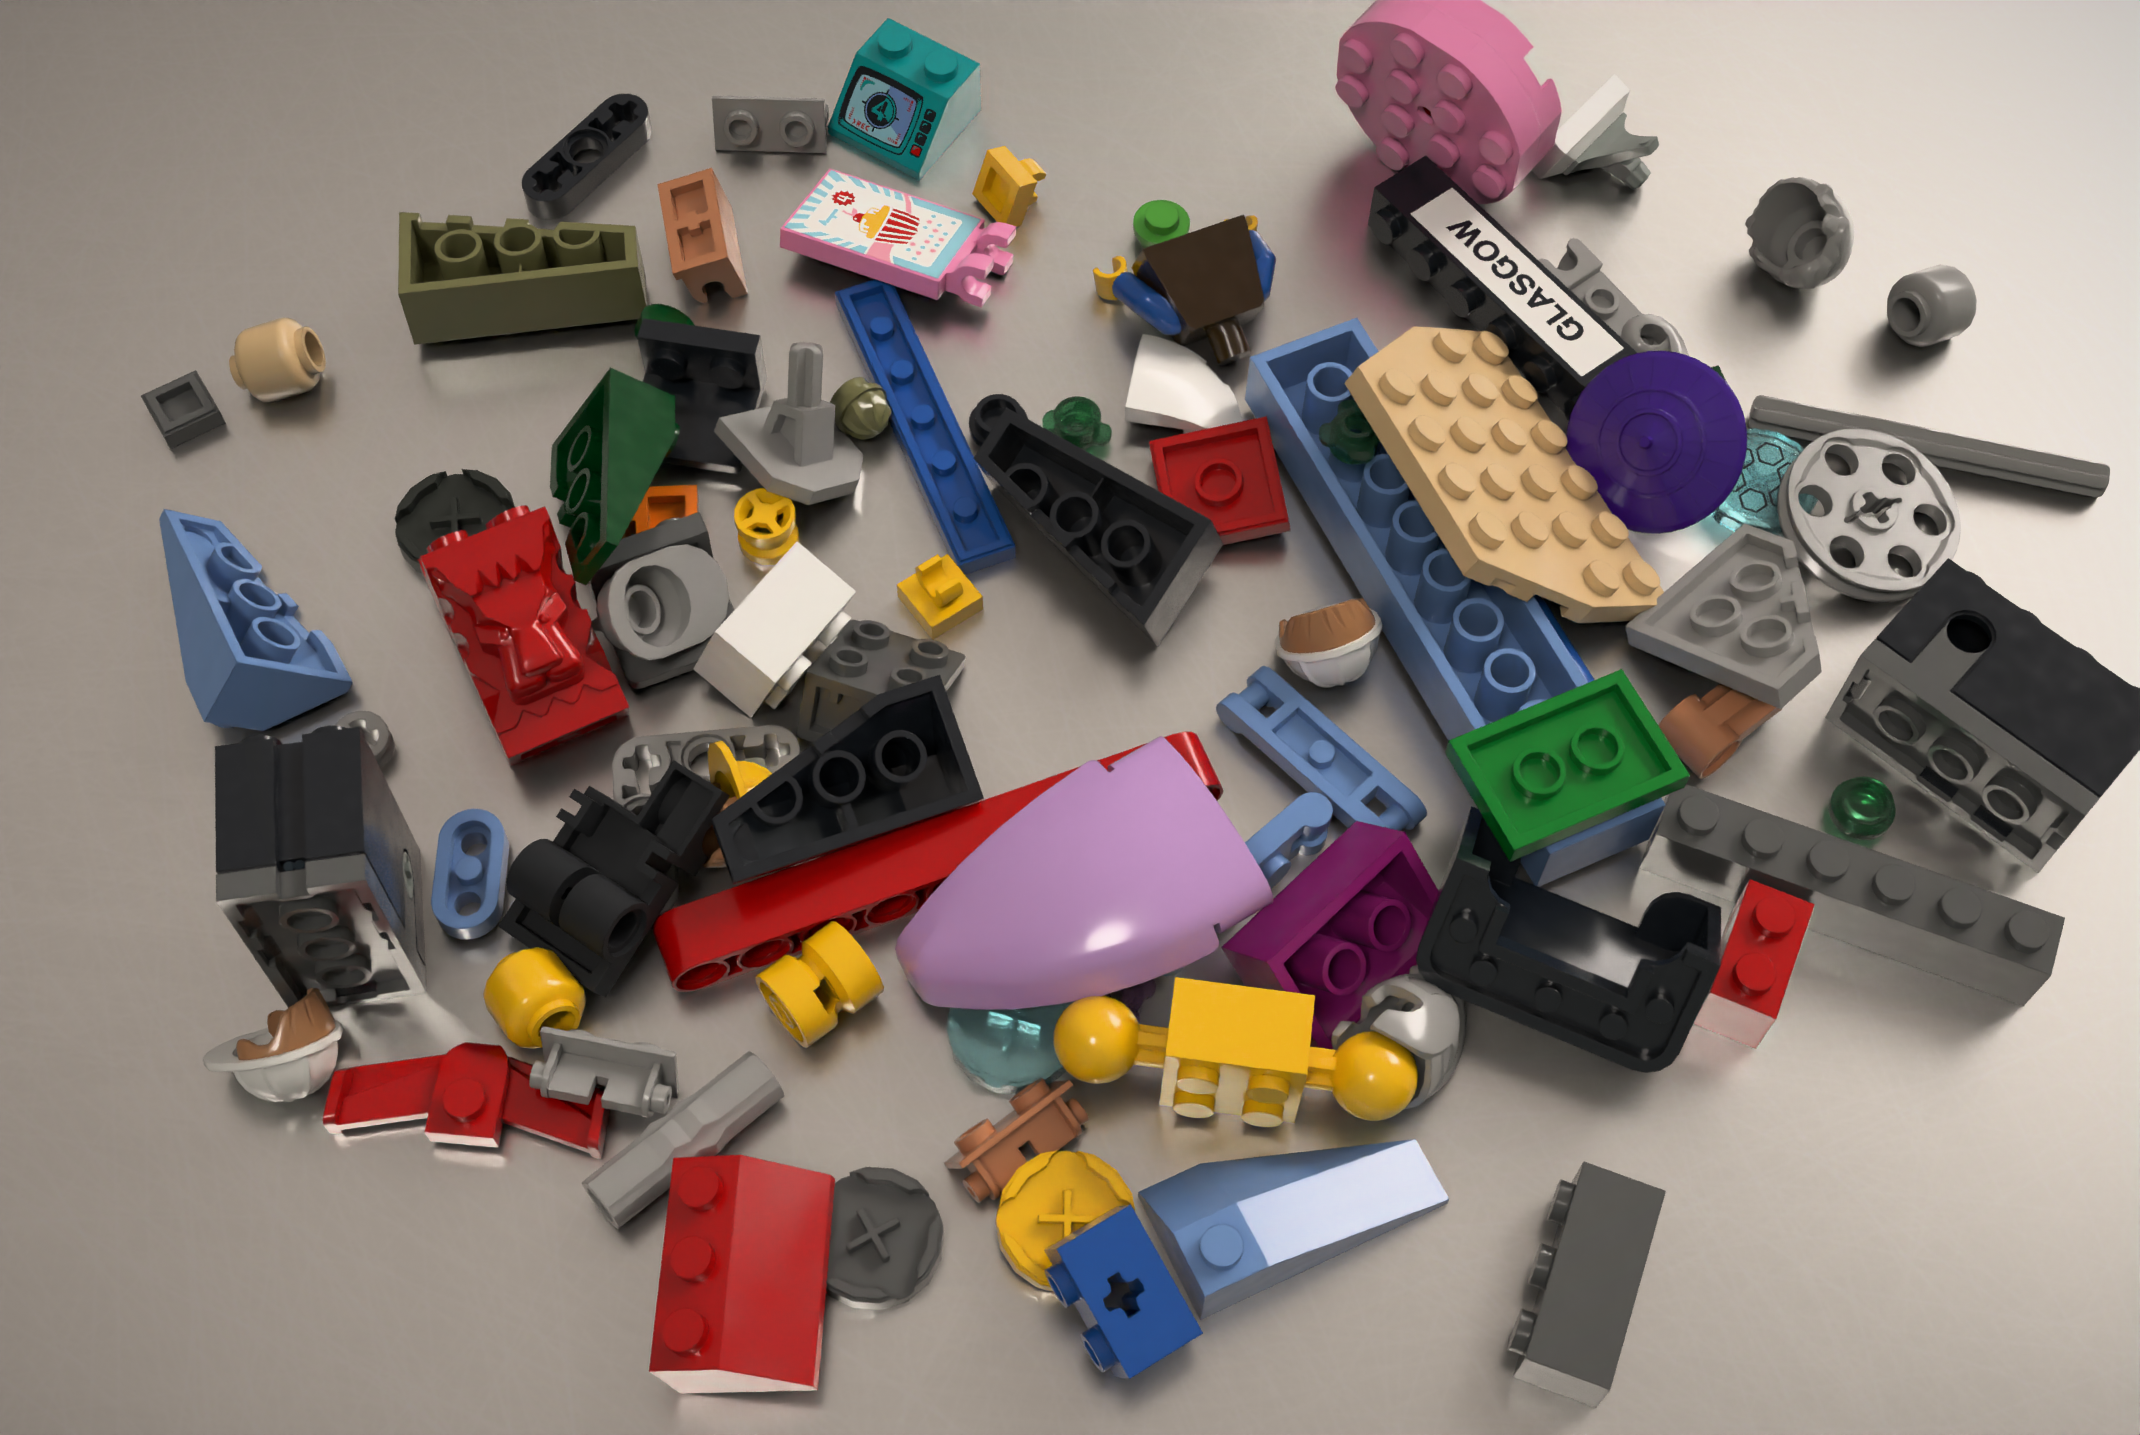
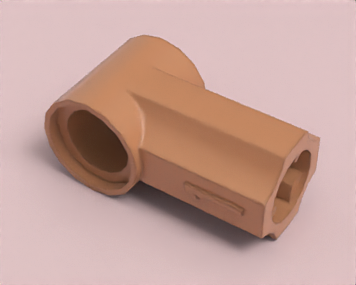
M1719 684L1702 698L1693 694L1682 700L1662 719L1658 726L1680 760L1698 778L1704 779L1720 768L1735 753L1745 737L1782 709Z

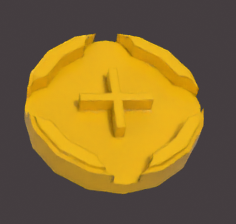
M1058 1150L1040 1153L1016 1170L1000 1195L995 1219L1000 1250L1015 1273L1037 1288L1053 1291L1044 1272L1045 1269L1052 1266V1263L1044 1250L1117 1206L1131 1204L1135 1211L1132 1193L1118 1171L1094 1154L1076 1151V1153L1071 1151L1058 1152Z

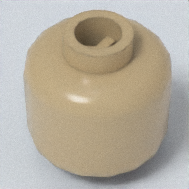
M279 318L243 330L235 340V355H232L229 359L230 372L235 383L243 390L248 389L255 398L264 403L277 402L310 392L317 385L320 372H323L326 366L325 353L316 333L310 327H303L292 318Z

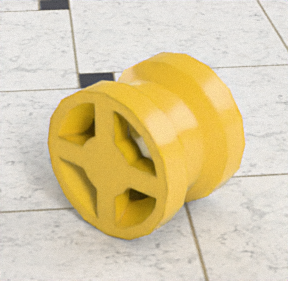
M765 488L752 490L739 499L734 508V522L738 530V543L743 555L750 561L760 565L777 564L797 541L799 542L796 512L792 500L769 492ZM758 528H766L771 533H761L758 531Z

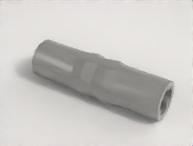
M748 1051L695 1094L678 1101L665 1117L650 1123L635 1141L586 1178L582 1185L602 1214L618 1229L670 1188L673 1158L717 1155L731 1138L783 1098L784 1092L775 1076L762 1060L754 1053Z

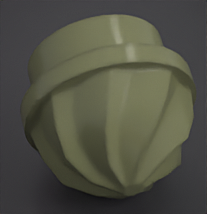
M856 377L845 382L834 393L830 403L835 405V425L843 433L861 440L873 438L882 433L883 429L888 425V418L892 412L886 401L885 390L879 384L869 383L863 377Z

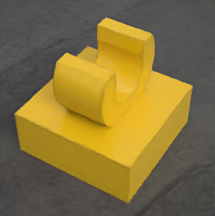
M1006 146L988 149L972 194L996 222L1018 227L1023 223L1028 206L1037 201L1038 196L1034 190L1037 181L1045 179L1046 173L1034 159L1027 158L1018 161Z
M938 554L917 566L915 574L897 584L898 598L933 640L983 610V596L948 554L940 557Z

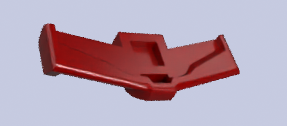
M465 1042L452 1048L447 1054L348 1067L335 1071L332 1076L323 1113V1125L331 1134H342L344 1129L427 1118L424 1132L432 1142L498 1148L503 1123L582 1150L590 1153L591 1157L601 1159L611 1109L602 1108L601 1098L605 1090L595 1087L589 1105L542 1097L540 1089L531 1088L529 1085L532 1064L507 1056L501 1045Z

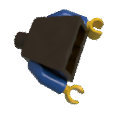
M1243 214L1142 249L1131 267L1133 273L1128 272L1124 257L1116 256L1112 258L1114 273L1105 274L1096 267L1093 269L1096 292L1101 298L1106 300L1118 299L1162 334L1171 335L1177 344L1185 346L1208 338L1218 365L1223 366L1236 362L1251 353L1241 326L1253 321L1263 309L1264 302L1269 298L1276 256L1257 232V217L1249 215L1245 218Z

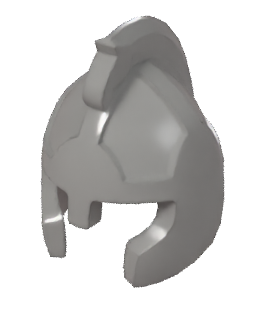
M1418 965L1410 968L1409 974L1398 975L1384 980L1368 990L1362 997L1360 1020L1357 1023L1355 1021H1341L1333 1031L1331 1039L1333 1050H1337L1345 1040L1353 1035L1367 1031H1376L1408 1049L1412 1053L1417 1065L1418 1083L1416 1092L1405 1109L1421 1105L1428 1097L1434 1095L1446 1084L1459 1063L1466 1038L1464 1000L1426 982L1418 970Z

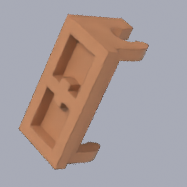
M705 169L657 184L672 273L675 279H682L692 297L701 303L708 302L704 285L714 281L721 282L724 286V291L732 298L748 294L732 206L713 169Z

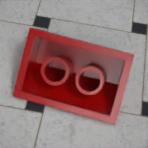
M744 1155L673 1158L649 1366L650 1373L681 1394L818 1390L835 1178L832 1175Z

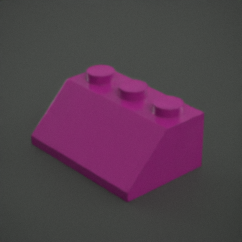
M1356 821L1276 895L1273 903L1260 910L1221 948L1245 986L1315 995L1310 1047L1333 1049L1331 1039L1337 1025L1341 1021H1355L1357 1023L1360 1020L1363 995L1384 980L1398 975L1409 974L1410 968L1417 965L1418 946L1439 890L1405 832Z

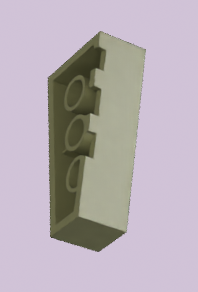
M399 212L398 295L414 345L639 319L642 310L648 306L646 275L635 226L560 222L554 230L537 229L530 224L528 219L510 218L506 219L504 227L474 225L472 216L448 215L446 223L422 222L420 213Z

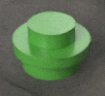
M1154 200L1145 203L1136 211L1133 219L1134 234L1143 248L1188 234L1190 230L1188 213L1177 203L1168 200Z

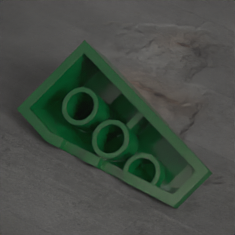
M611 367L552 444L550 489L552 497L564 501L557 516L559 524L570 528L565 546L574 580L584 585L589 583L619 545L661 463L673 451L680 433V427L675 423L674 395Z

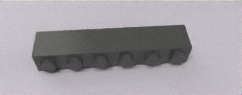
M1687 784L1684 788L1666 795L1664 799L1665 807L1649 838L1639 868L1734 903L1739 899L1750 879L1815 904L1807 928L1809 930L2021 1006H2025L2051 977L2065 917Z

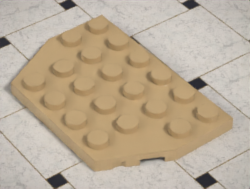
M1413 326L1355 369L1344 384L1463 576L1487 586H1497L1507 594L1526 602L1535 594L1561 605L1559 608L1562 617L1577 623L1631 621L1641 612L1657 605V598L1664 593L1660 586L1658 574L1648 563L1643 561L1629 540L1627 527L1616 515L1612 514L1598 493V485L1594 477L1587 470L1576 465L1566 450L1568 441L1565 433L1550 420L1537 400V391L1529 381L1521 376L1509 358L1508 347L1501 338L1489 331Z

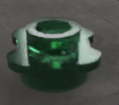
M1074 396L1062 400L1055 410L1046 412L1042 419L1043 428L1083 450L1093 445L1104 446L1110 442L1112 437L1111 427L1101 422V412L1097 404L1085 397ZM1072 427H1081L1082 430L1075 431Z
M1342 401L1338 405V414L1331 423L1321 425L1318 435L1319 440L1324 446L1330 448L1331 453L1338 460L1347 464H1366L1376 454L1380 440L1356 401ZM1357 429L1360 430L1361 433H1354L1350 430Z

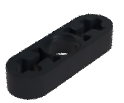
M617 94L609 97L532 165L522 178V189L529 211L536 217L547 220L566 216L650 139L652 134L649 111L644 100L632 94ZM585 149H595L602 152L601 157L591 163H579L573 160L578 152Z

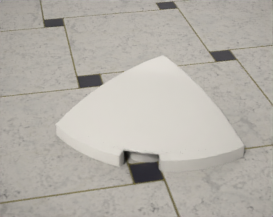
M1142 334L1125 407V421L1183 429V434L1242 421L1240 409L1232 390L1207 365L1206 360L1175 342Z

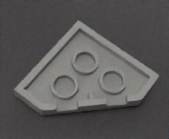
M1745 523L1657 598L1656 606L1641 612L1625 626L1629 645L1779 709H1782L1822 672L1816 636H1814L1810 609L1801 578L1794 541Z

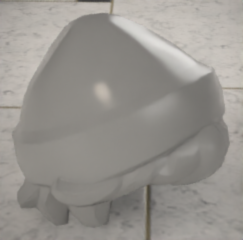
M1805 177L1780 179L1767 189L1766 193L1759 199V204L1754 209L1753 214L1745 222V226L1748 228L1747 234L1753 239L1749 254L1754 259L1756 265L1769 273L1774 279L1789 287L1814 289L1829 283L1844 270L1852 254L1854 224L1851 213L1845 202L1833 192V188L1827 183L1820 184L1813 179Z

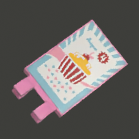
M829 169L780 228V247L938 300L943 292L947 291L958 295L962 300L982 308L991 295V285L979 282L974 277L985 280L990 271L1002 276L1005 275L1013 263V254L1002 251L997 246L1003 248L1009 246L1016 235V226L995 222L984 228L985 219Z

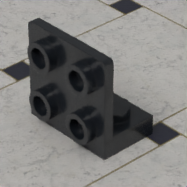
M643 318L637 336L645 370L643 382L675 396V423L680 427L677 443L673 451L664 458L662 463L733 474L739 473L742 470V462L717 436L714 429L719 417L759 409L767 380L761 336Z

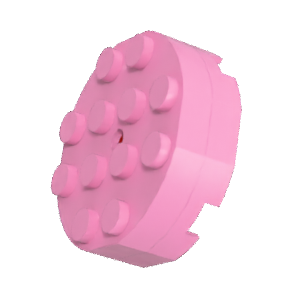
M1376 0L1352 24L1339 41L1336 92L1348 105L1363 131L1377 146L1376 152L1380 160L1393 170H1401L1403 167H1408L1422 157L1427 156L1477 204H1490L1500 201L1518 186L1554 146L1562 113L1560 98L1553 79H1547L1540 86L1534 73L1523 59L1533 48L1531 43L1509 19L1481 0Z

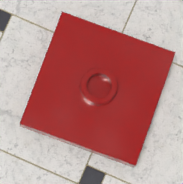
M1267 416L1149 441L1158 491L1212 520L1223 545L1291 531Z

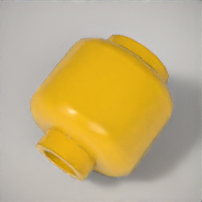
M539 947L520 950L504 957L487 979L483 993L488 1012L507 1038L518 1047L529 1049L542 1048L540 1034L542 1026L565 1031L577 1029L586 1004L583 986L553 951Z

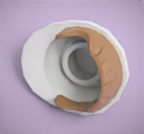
M1363 598L1317 607L1293 616L1288 621L1283 619L1279 622V631L1275 639L1276 651L1292 672L1304 680L1325 688L1336 685L1344 686L1347 682L1355 681L1365 673L1377 650L1379 634L1383 627L1377 612L1369 608Z
M310 988L307 990V995L285 1011L275 1010L269 1013L267 1019L268 1028L222 1043L208 1051L203 1057L204 1065L209 1071L233 1072L243 1088L257 1098L271 1102H292L295 1099L305 1098L308 1094L319 1090L330 1078L336 1066L338 1040L341 1038L343 1028L340 1021L334 1020L319 988Z

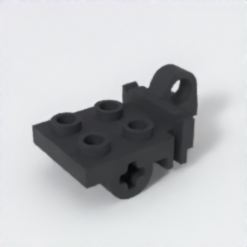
M674 760L638 815L591 786L587 788L584 794L574 789L569 797L582 805L577 814L573 815L561 808L556 817L565 822L554 841L539 839L532 842L519 853L512 863L507 875L506 886L509 894L516 899L498 927L528 948L539 947L553 951L580 984L593 993L606 998L679 885L677 881L666 875L672 864L696 877L708 857L704 854L702 848L704 836L712 826L711 819L718 815L730 795Z

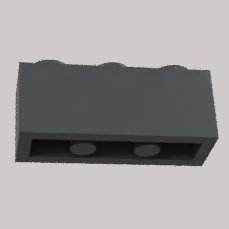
M1583 1161L1571 1183L1560 1179L1547 1217L1548 1220L1559 1223L1552 1247L1543 1243L1540 1244L1528 1279V1284L1539 1288L1532 1312L1525 1309L1520 1310L1508 1346V1350L1520 1354L1513 1375L1514 1378L1594 1408L1605 1398L1612 1386L1666 1193L1665 1190Z

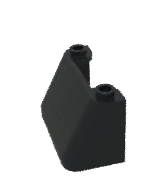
M1471 806L1418 946L1416 961L1418 970L1426 982L1437 986L1448 994L1631 1070L1649 1073L1661 1071L1671 1065L1679 1055L1721 966V907L1690 894L1680 892L1665 893L1652 900L1646 908L1638 927L1516 878L1515 874L1519 868L1521 858L1511 862L1508 860L1479 809Z

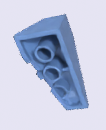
M167 509L163 510L159 522L185 681L204 722L212 723L221 728L239 727L265 731L348 692L353 682L333 643L321 630H312L309 633L294 617L299 606L287 593L276 594L259 579L258 575L262 565L221 521Z
M1416 1139L1200 1163L1138 1192V1198L1200 1320L1444 1206L1449 1201L1446 1192Z

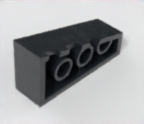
M1007 407L974 456V460L991 484L1158 647L1223 546L1212 520Z

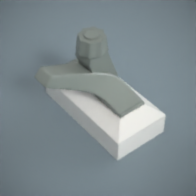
M1614 74L1557 130L1554 146L1532 171L1539 179L1561 173L1568 175L1579 170L1601 167L1634 191L1651 174V171L1639 157L1651 155L1659 147L1658 136H1638L1626 131L1625 120L1627 114L1624 113V108L1630 89Z

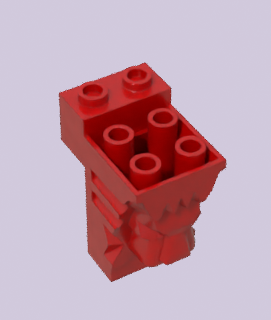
M527 505L504 511L486 523L487 530L472 536H468L466 530L444 535L433 541L426 548L428 553L420 556L418 559L424 579L449 635L457 646L510 766L629 716L630 707L591 626L592 621L587 609H581L577 600L576 582L573 575L566 574L563 569L561 546L545 506L530 512Z

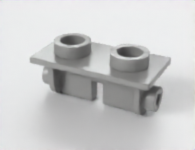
M712 96L715 150L827 152L826 127H828L829 107L828 104H825V99Z
M542 1026L540 1034L544 1062L535 1061L529 1080L530 1087L540 1089L542 1097L589 1105L595 1087L598 1084L606 1086L601 1098L602 1108L642 1115L647 1118H651L654 1112L666 1114L671 1097L678 1098L679 1081L676 1052L663 1050L656 1045L646 1042L632 1044L596 1037L584 1030L573 1029L565 1031Z

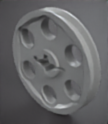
M1843 429L1827 433L1811 442L1786 470L1779 486L1777 511L1780 527L1784 537L1794 541L1798 560L1822 583L1852 598L1870 602H1893L1909 598L1922 588L1948 558L1953 560L1957 552L1961 534V521L1955 497L1947 481L1922 453L1891 435L1868 429ZM1833 453L1844 458L1850 467V475L1843 476L1833 472L1827 466L1825 454ZM1882 463H1892L1903 470L1906 475L1907 485H1897L1891 482L1882 471ZM1799 494H1809L1817 498L1823 505L1824 517H1815L1805 512L1799 503ZM1888 507L1878 520L1874 516L1866 518L1860 516L1855 521L1848 523L1860 510L1863 513L1873 512L1875 514ZM1914 512H1921L1931 517L1937 524L1938 535L1931 536L1918 529L1913 519ZM1837 544L1846 547L1855 558V568H1845L1836 563L1830 554V545ZM1888 554H1898L1906 558L1913 569V577L1906 578L1896 574L1888 563Z

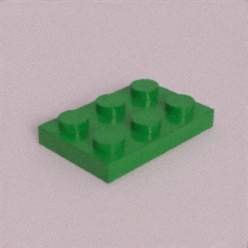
M1622 669L1448 741L1445 751L1446 756L1510 862L1685 787L1690 777L1689 772Z

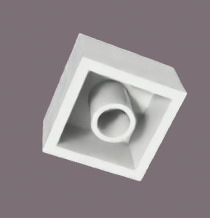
M797 541L714 632L693 669L750 718L754 716L764 703H767L775 710L797 685L798 680L810 665L818 659L829 644L833 643L837 635L852 619L843 610L856 591Z

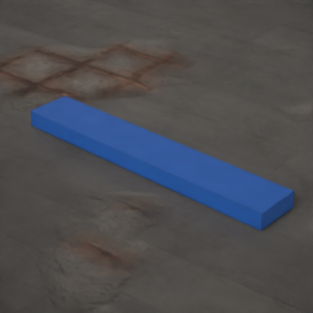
M874 279L836 291L837 308L871 383L879 384L886 392V401L892 410L888 421L951 559L967 575L1016 558V546L974 460L970 447L894 285Z

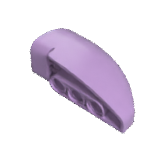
M1159 736L1108 765V771L1097 760L1086 762L1043 792L1000 826L965 858L930 895L898 937L895 950L897 959L908 981L921 999L930 1005L975 1010L1024 1009L1077 1001L1085 997L1103 996L1185 967L1213 953L1218 948L1219 940L1216 932L1222 933L1273 903L1274 898L1262 870L1217 800L1181 754L1164 737Z

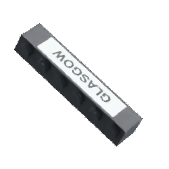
M1427 156L1422 157L1374 187L1368 225L1371 227L1376 238L1383 244H1389L1409 264L1412 272L1419 279L1427 281L1446 299L1449 307L1456 315L1465 317L1478 331H1489L1501 338L1508 347V356L1513 364L1524 374L1526 380L1533 385L1537 392L1544 393L1565 414L1568 422L1573 407L1587 384L1607 366L1617 360L1637 353Z

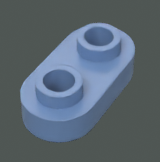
M468 809L456 813L445 822L438 837L431 906L441 928L450 936L458 939H475L487 934L498 924L503 912L509 841L500 820L486 810ZM475 844L487 845L485 850L478 855L470 856L466 854L468 849ZM469 903L481 904L476 913L469 916L460 915V911L465 905Z

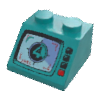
M887 18L856 52L828 124V134L920 181L981 111L980 63Z

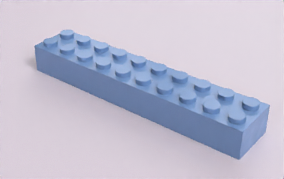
M1354 318L1251 356L1245 401L1256 418L1267 416L1273 448L1368 607L1376 611L1380 617L1384 634L1449 741L1588 683L1534 596L1528 602L1507 594L1497 586H1487L1467 578L1459 570L1344 384L1359 365L1379 352L1358 318ZM1662 798L1656 799L1521 857V864L1533 884L1540 887L1649 840L1665 807V803Z

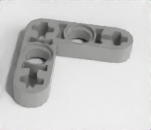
M774 725L650 735L629 739L614 754L612 764L613 800L638 815L673 760L692 771L690 767L694 758L703 752H707L710 743L723 741L729 747L736 761L735 751L744 750V761L754 762L763 766L772 774L801 753L799 743L790 730ZM779 749L778 766L766 767L764 759H766L767 750ZM651 760L653 766L649 770L651 794H640L635 771L638 770L639 761ZM698 775L701 778L708 781L709 783H711L710 776ZM672 864L666 875L679 883L678 867ZM679 885L659 916L671 910L676 903Z

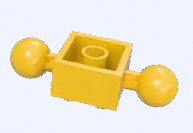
M1175 977L1169 1028L1139 1024L1133 1012L1124 1003L1103 995L1085 997L1071 1003L1058 1018L1053 1035L1054 1049L1060 1064L1070 1075L1078 1080L1091 1084H1104L1124 1076L1133 1065L1163 1069L1159 1105L1171 1106L1176 1113L1191 1118H1207L1212 1116L1214 1112L1241 1116L1244 1122L1259 1127H1276L1283 1122L1295 1123L1304 1088L1332 1091L1338 1104L1349 1114L1368 1121L1385 1120L1399 1114L1408 1106L1416 1092L1418 1083V1070L1412 1053L1402 1045L1376 1031H1367L1353 1035L1345 1040L1337 1050L1310 1047L1315 995Z

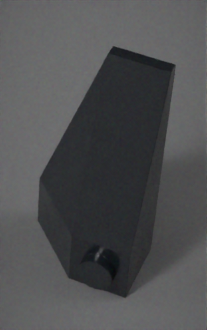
M937 675L878 694L834 729L827 732L779 770L775 771L712 818L711 823L732 884H736L825 856L977 803L984 799L941 676Z

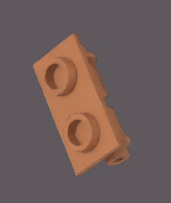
M1043 1078L1035 1080L1009 1100L1014 1111L994 1126L986 1118L972 1126L954 1141L959 1152L945 1161L944 1164L947 1168L951 1169L967 1167L971 1174L963 1180V1184L975 1201L980 1203L988 1196L995 1200L1001 1195L1016 1170L1027 1162L1018 1149L1026 1142L1037 1156L1040 1153L1060 1150L1071 1140L1082 1134L1080 1126L1089 1120L1087 1113L1076 1099L1071 1098L1065 1103L1060 1096L1073 1086L1070 1080L1054 1081L1048 1085Z

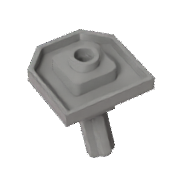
M798 342L793 343L789 351L788 398L775 400L772 406L719 417L714 432L767 491L810 505L854 493L860 480L864 454L835 425V405L821 400L822 346L816 343Z

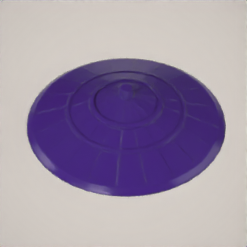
M1671 351L1636 353L1617 360L1599 372L1578 397L1571 412L1566 433L1568 441L1566 450L1576 465L1584 468L1594 477L1598 485L1597 491L1612 514L1616 515L1628 530L1641 533L1660 534L1681 530L1698 523L1713 513L1726 500L1741 475L1747 452V428L1744 413L1739 400L1728 383L1714 369L1700 360Z

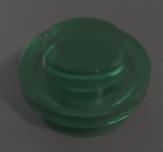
M1857 777L1842 782L1833 791L1828 803L1829 815L1834 825L1847 836L1859 840H1872L1882 836L1888 831L1895 819L1896 808L1891 791L1881 781L1871 777Z

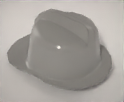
M688 544L660 549L627 562L616 570L614 575L604 583L597 598V617L592 620L591 626L594 631L603 632L605 637L615 647L627 651L635 657L646 661L665 658L705 641L720 627L726 618L729 603L727 579L718 562L703 549Z

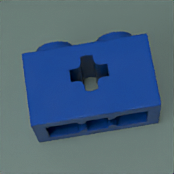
M1131 1204L1111 1209L1044 1250L1052 1263V1266L1044 1270L1046 1278L1056 1297L1065 1308L1073 1304L1076 1306L1088 1330L1080 1334L1082 1343L1090 1358L1102 1373L1111 1369L1115 1377L1131 1379L1203 1334ZM1108 1278L1112 1282H1127L1130 1291L1122 1297L1125 1311L1121 1308L1105 1307L1103 1299L1112 1292L1111 1286L1107 1281Z

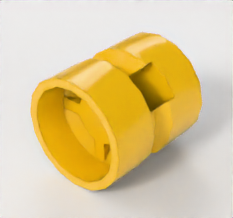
M831 921L802 942V956L796 958L791 955H784L755 976L759 991L774 1015L788 1033L805 1048L810 1047L837 1027L838 1012L843 1010L854 1014L884 991L882 980L865 951L854 937L835 921Z

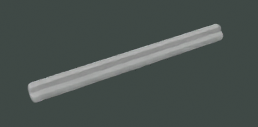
M1764 395L1755 397L1749 413V427L1753 430L1814 441L1827 433L1837 430L1868 429L1882 432L1904 441L1922 453L1934 466L2094 498L2102 497L2110 481V466L2103 462Z

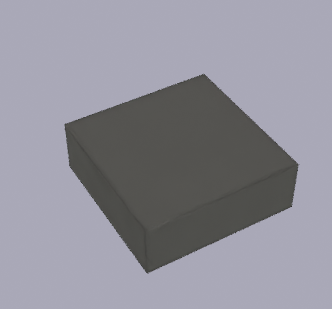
M196 370L141 395L170 449L225 424L220 410Z

